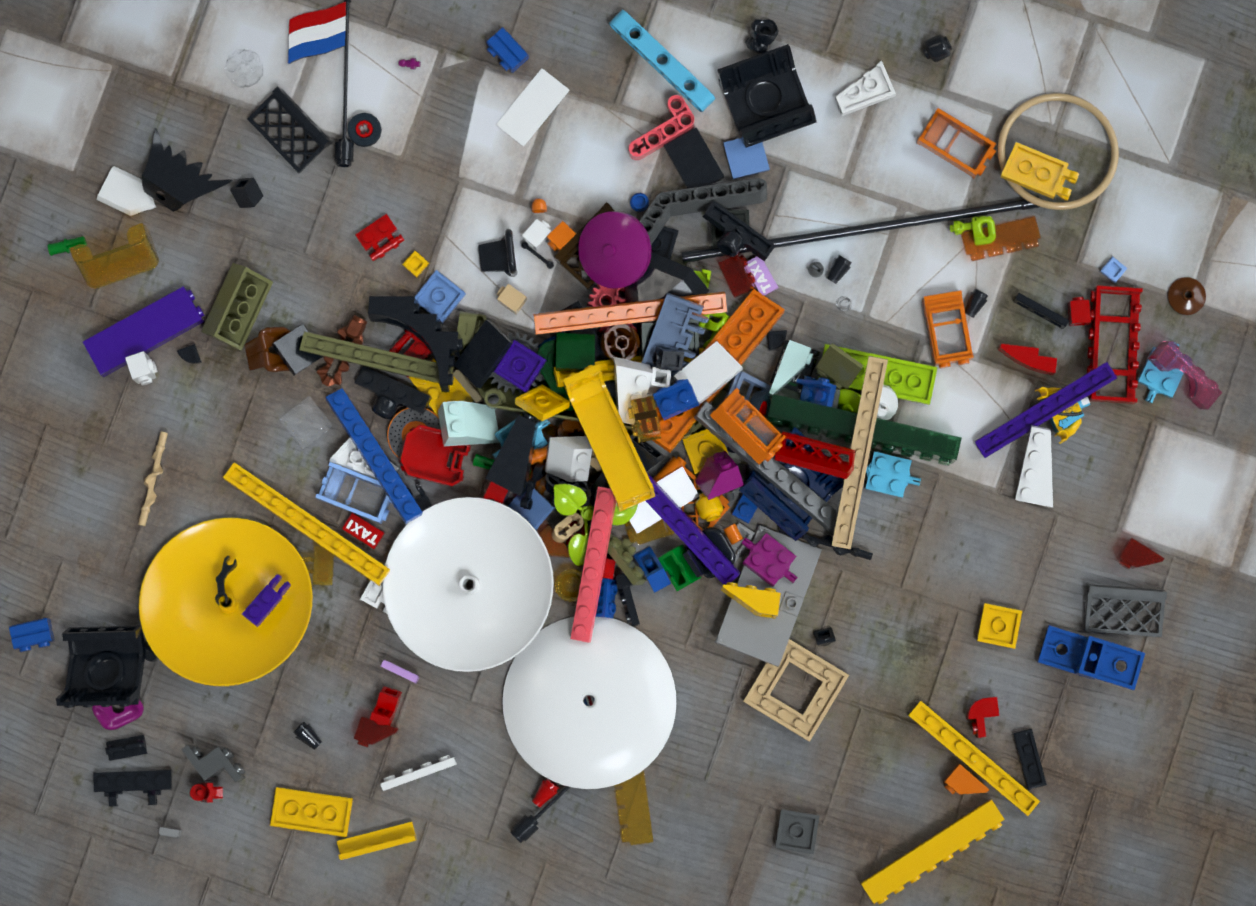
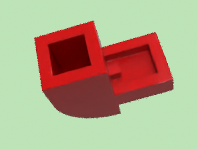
M384 686L380 691L370 720H373L378 725L390 726L402 692Z
M997 697L982 698L970 705L966 720L974 719L975 723H972L973 735L976 734V738L986 737L984 718L999 716Z

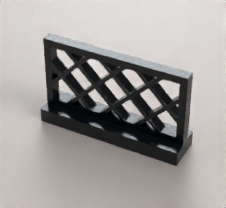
M277 86L272 91L273 93L247 120L300 174L333 142L282 88ZM274 99L279 103V112L269 111V104ZM259 114H266L265 125H258L254 119ZM269 114H279V125H269ZM282 114H289L292 117V125H282ZM269 127H279L278 138H271L269 136ZM282 128H292L291 139L282 138ZM295 128H303L305 130V139H295ZM282 141H291V152H284L281 149ZM295 141H305L304 152H295ZM308 141H315L320 147L315 152H308ZM294 154L304 155V163L300 167L294 163Z

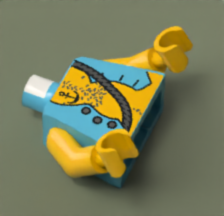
M1038 388L1035 392H1040L1041 397L1037 398V400H1044V398H1048L1063 388ZM1088 397L1049 419L1056 433L1054 437L1057 435L1061 437L1059 444H1062L1074 435L1082 424L1081 418L1084 416L1082 408L1090 405Z

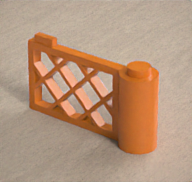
M672 456L653 478L658 482L683 467L687 475L693 479L695 489L700 490L696 488L695 481L697 477L685 467L687 463L679 456L677 458ZM720 495L719 499L724 507L721 513L722 517L730 507L727 505L729 501L723 495ZM697 498L694 499V502H689L687 504H695ZM695 506V515H687V516H688L689 518H690V517H695L696 522H695V521H693V522L697 525V527H698L701 531H703V529L698 525V517H700V516L698 515V511H697V508H696V506ZM720 518L710 521L707 528L713 527Z

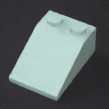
M466 401L442 402L438 415L444 446L500 443L495 436V433L498 432L495 409H490L484 404Z

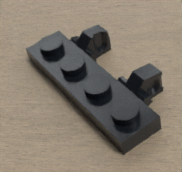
M172 770L93 773L94 792H104V797L109 798V807L118 806V794H123V791H143V793H148V805H157V795H161V790H172Z

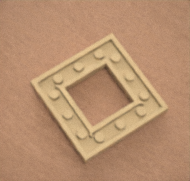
M789 639L779 667L766 663L743 702L810 742L849 675ZM789 662L822 682L803 715L770 695Z

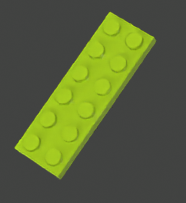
M824 345L823 355L825 354L830 345ZM839 347L863 365L860 373L848 389L862 391L868 356L888 359L883 384L893 389L898 399L930 405L938 367Z

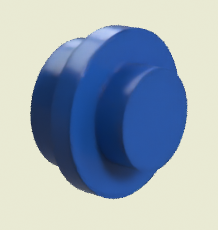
M643 193L634 194L630 200L631 208L636 212L645 211L649 206L648 197Z

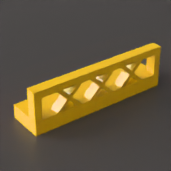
M413 821L337 841L340 853L339 859L343 860L417 841Z

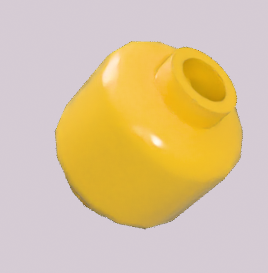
M702 493L695 503L701 519L710 522L721 517L723 506L718 496L708 500Z

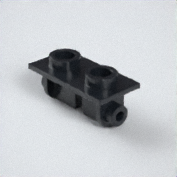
M144 735L106 742L107 747L105 751L109 761L148 754Z

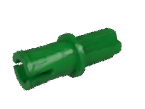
M83 236L69 240L65 238L64 241L48 244V251L51 256L64 252L70 253L72 250L85 248L87 242Z

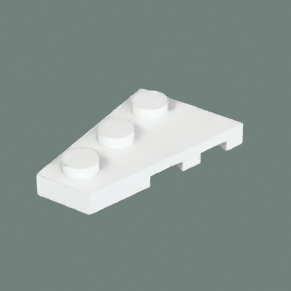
M880 61L870 72L865 73L856 83L851 84L836 96L842 116L896 96L883 62Z
M350 437L329 460V462L377 480ZM390 462L397 472L399 468Z

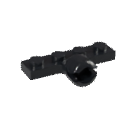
M715 201L712 202L703 215V218L723 232V235L717 242V247L727 257H735L740 249L744 247L765 261L776 246Z
M364 366L355 381L356 385L377 394L372 411L376 415L388 420L393 418L399 406H405L424 415L432 399L431 396Z

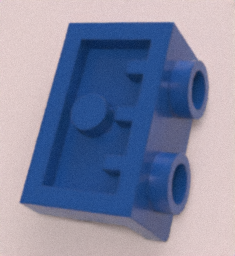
M805 376L804 379H797L796 383L803 385L799 404L832 408L836 385L829 383L830 380L826 378H818L816 380L815 378Z
M688 379L678 380L674 385L660 388L656 393L652 394L664 421L700 405Z
M602 578L596 617L614 618L616 612L615 595L618 590L616 580Z

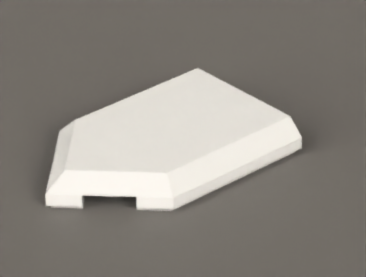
M115 166L111 168L97 196L98 201L129 216L156 208L153 198L143 190L142 179Z

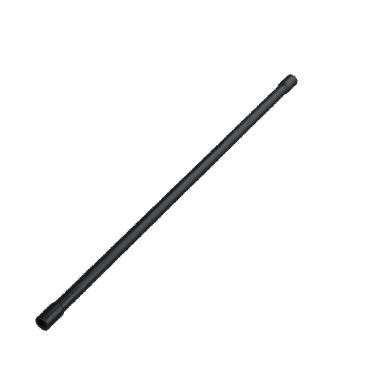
M1021 199L768 240L776 245L774 248L1008 211L1040 208V206ZM742 247L737 254L747 253L750 251ZM718 248L682 252L683 263L725 256Z

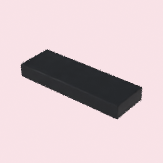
M1018 293L1014 299V303L1061 329H1064L1069 322L1068 319L1021 293Z
M1032 729L1012 733L1027 790L1047 785Z

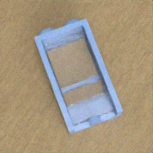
M329 462V470L326 477L324 476L319 494H316L315 498L379 524L382 521H386L390 512L387 508L389 503L392 502L378 480Z

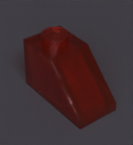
M1133 538L1128 539L1117 557L1120 560L1119 564L1127 569L1157 564L1165 559Z
M361 717L354 739L358 740L357 744L368 747L369 744L375 745L397 734L399 729L389 725H378L373 720Z

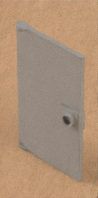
M758 525L753 543L755 544L760 541L767 533L797 556L791 563L789 571L798 578L792 583L783 577L772 587L744 565L737 583L738 587L752 585L756 586L758 590H764L765 588L776 589V592L781 593L778 616L776 619L756 616L731 599L715 643L779 667L822 549L799 540L795 541L791 537Z

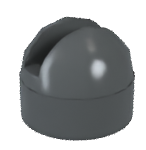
M813 262L808 268L809 274L815 278L820 277L824 271V267L820 262ZM814 265L821 270L820 273L812 268V266Z

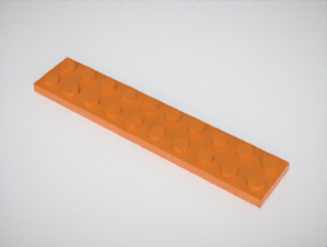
M753 289L701 353L717 341L742 365L784 314L785 309ZM723 385L719 390H717L704 402L707 401L709 404H711V402L715 399V397L719 394V392L724 388L725 385ZM703 403L665 421L657 406L655 409L657 417L655 419L658 431L653 432L651 419L648 418L646 423L649 433H644L642 426L639 428V432L671 453L697 421L693 417Z

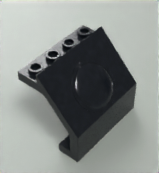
M789 44L717 69L721 88L745 148L817 123L812 104L809 105L798 77Z
M141 625L69 627L62 633L63 641H68L70 658L66 686L64 691L56 698L57 706H64L65 708L83 706L87 708L101 705V707L112 705L126 707L139 704L146 655Z

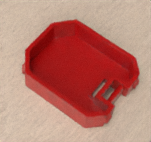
M418 425L415 428L409 429L410 432L404 436L399 457L400 468L406 476L448 487L463 481L464 470L460 469L463 457L468 456L471 445L444 446L440 429L424 425ZM453 453L451 466L446 467L449 454ZM459 455L456 468H454L456 457Z

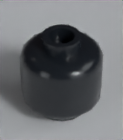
M939 34L925 41L926 48L923 49V52L927 59L931 58L933 62H939L950 56L952 46L947 36L943 37Z

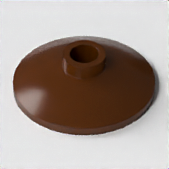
M1184 277L1176 280L1170 286L1168 301L1172 309L1177 313L1192 315L1200 311L1204 306L1206 292L1199 281L1194 278ZM1190 292L1191 298H1186L1185 293Z

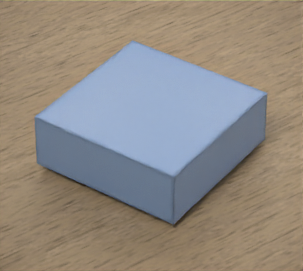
M1112 257L1100 272L1115 284L1127 268Z

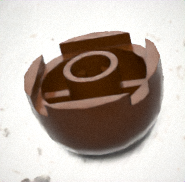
M626 324L610 326L603 332L600 346L603 354L612 361L613 357L631 360L637 354L640 341L635 329Z

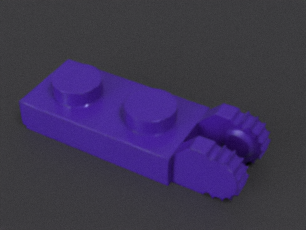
M279 574L275 575L269 585L264 587L242 613L256 627L264 621L283 599L282 596L291 586L289 582H285L278 592L273 590L281 581L282 577Z

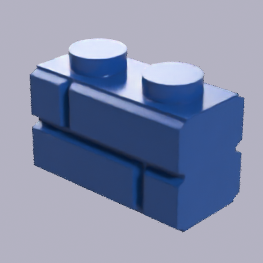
M501 28L486 42L488 47L486 50L493 58L495 56L498 57L501 61L499 64L505 71L510 70L511 73H514L529 59V55L504 28Z
M50 618L9 626L13 648L19 649L20 652L30 651L31 646L38 645L39 648L50 646V642L55 640Z

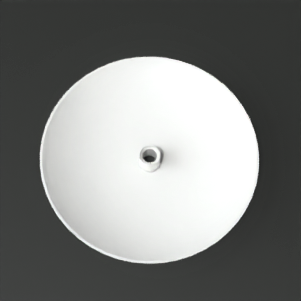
M473 497L455 498L429 507L423 511L421 516L409 522L400 532L391 547L385 563L390 572L383 580V598L394 630L405 645L416 655L444 669L463 672L481 671L499 666L511 660L530 645L538 635L551 607L554 587L553 569L542 538L534 527L519 513L492 500ZM468 580H472L474 583L473 588L470 590L466 588Z
M570 617L540 630L530 645L513 660L506 676L503 690L504 721L511 741L518 753L534 770L544 777L573 788L599 789L610 787L627 781L642 772L654 761L665 746L673 728L676 714L675 684L671 670L660 650L646 635L636 628L614 618L595 617L592 639L588 643L570 639L574 617ZM587 696H592L595 699L592 706L584 704V699Z

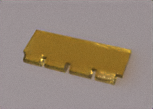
M643 770L631 779L615 785H622L623 788L615 790L617 806L625 805V809H618L620 825H628V828L620 829L622 842H630V845L653 842Z

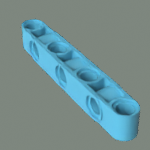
M621 10L609 22L612 29L697 110L703 112L715 100L714 95L626 11ZM635 31L640 36L637 39H633L630 37V33ZM660 57L666 58L667 63L664 65H660L657 62V59ZM691 83L695 88L688 91L684 88V85Z

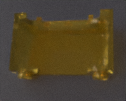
M143 223L129 228L127 231L129 244L93 256L90 248L86 245H77L69 248L80 273L89 287L94 289L156 268L159 263V257L150 231Z

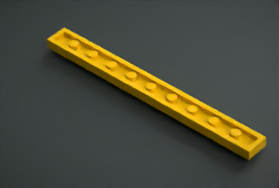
M235 462L223 476L225 481L376 585L380 586L389 574V568Z

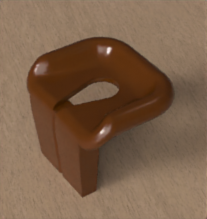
M283 326L266 327L259 332L258 337L246 343L244 346L246 356L248 357L249 371L262 368L269 372L290 371L279 355L269 353V347L291 331Z

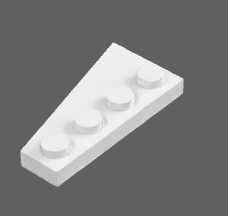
M1031 425L1015 500L1053 507L1051 429Z

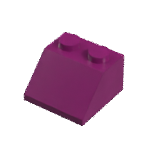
M726 451L717 452L707 458L695 481L708 500L744 485L738 465Z

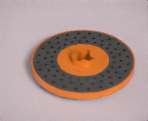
M409 408L397 413L391 420L387 432L388 444L395 456L400 457L404 436L410 432L409 429L412 427L424 425L441 430L439 417L429 409H426L424 415Z

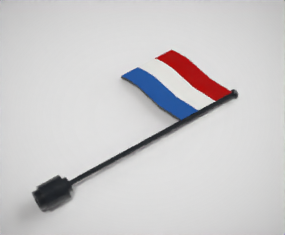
M344 0L343 3L328 9L303 13L289 20L288 64L302 58L327 54L345 46L343 138L335 142L334 161L338 167H351L354 160V143L346 138L349 3H351V0Z

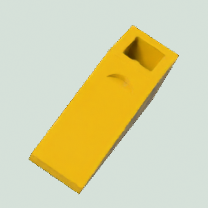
M727 582L726 585L723 584L721 587L723 593L754 615L776 619L778 616L781 593L776 592V589L765 588L764 590H758L756 586L752 585L738 587L737 583Z

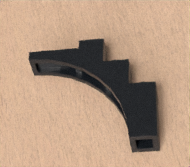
M369 296L368 315L370 321L398 326L421 340L430 350L438 365L441 391L450 392V385H453L454 381L453 374H451V368H454L455 365L454 357H459L460 350H463V339H460L459 332H442V323L438 321L437 314H420V304L416 302L415 296Z

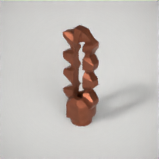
M354 315L348 325L339 329L337 333L343 341L349 336L354 339L352 343L363 345V332L367 321ZM324 357L323 359L327 365L316 372L320 375L322 384L328 387L335 384L341 385L342 372L349 371L350 366L348 362L342 361L334 378L327 376V373L334 359Z

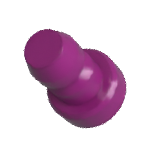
M411 58L410 60L402 59L399 60V66H406L415 70L416 67L421 66V62L417 61L416 58Z

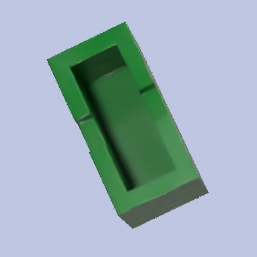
M683 544L658 558L665 572L668 571L671 576L669 579L676 591L702 578L695 576L685 560L683 553L686 549Z

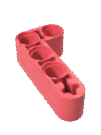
M673 95L668 100L667 109L672 116L671 119L630 143L629 156L633 160L645 158L693 128L694 115L681 96ZM673 102H679L681 104V107L679 109H673L671 107V104ZM687 117L691 120V123L683 125L681 119ZM667 127H672L675 132L672 135H668L664 130ZM656 137L659 142L652 145L648 142V139ZM634 147L640 149L639 154L638 152H634Z

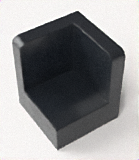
M254 178L239 179L230 189L240 208L255 207L263 197Z

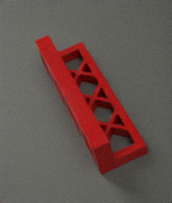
M784 431L781 433V436L785 435L786 437L781 442L783 446L775 453L774 460L847 479L853 472L855 450ZM786 439L792 440L796 446H786ZM803 445H810L814 451H806ZM822 449H827V450H829V452L832 454V456H830V457L825 456V455L821 452V450H822ZM841 453L849 455V462L843 461L839 455Z

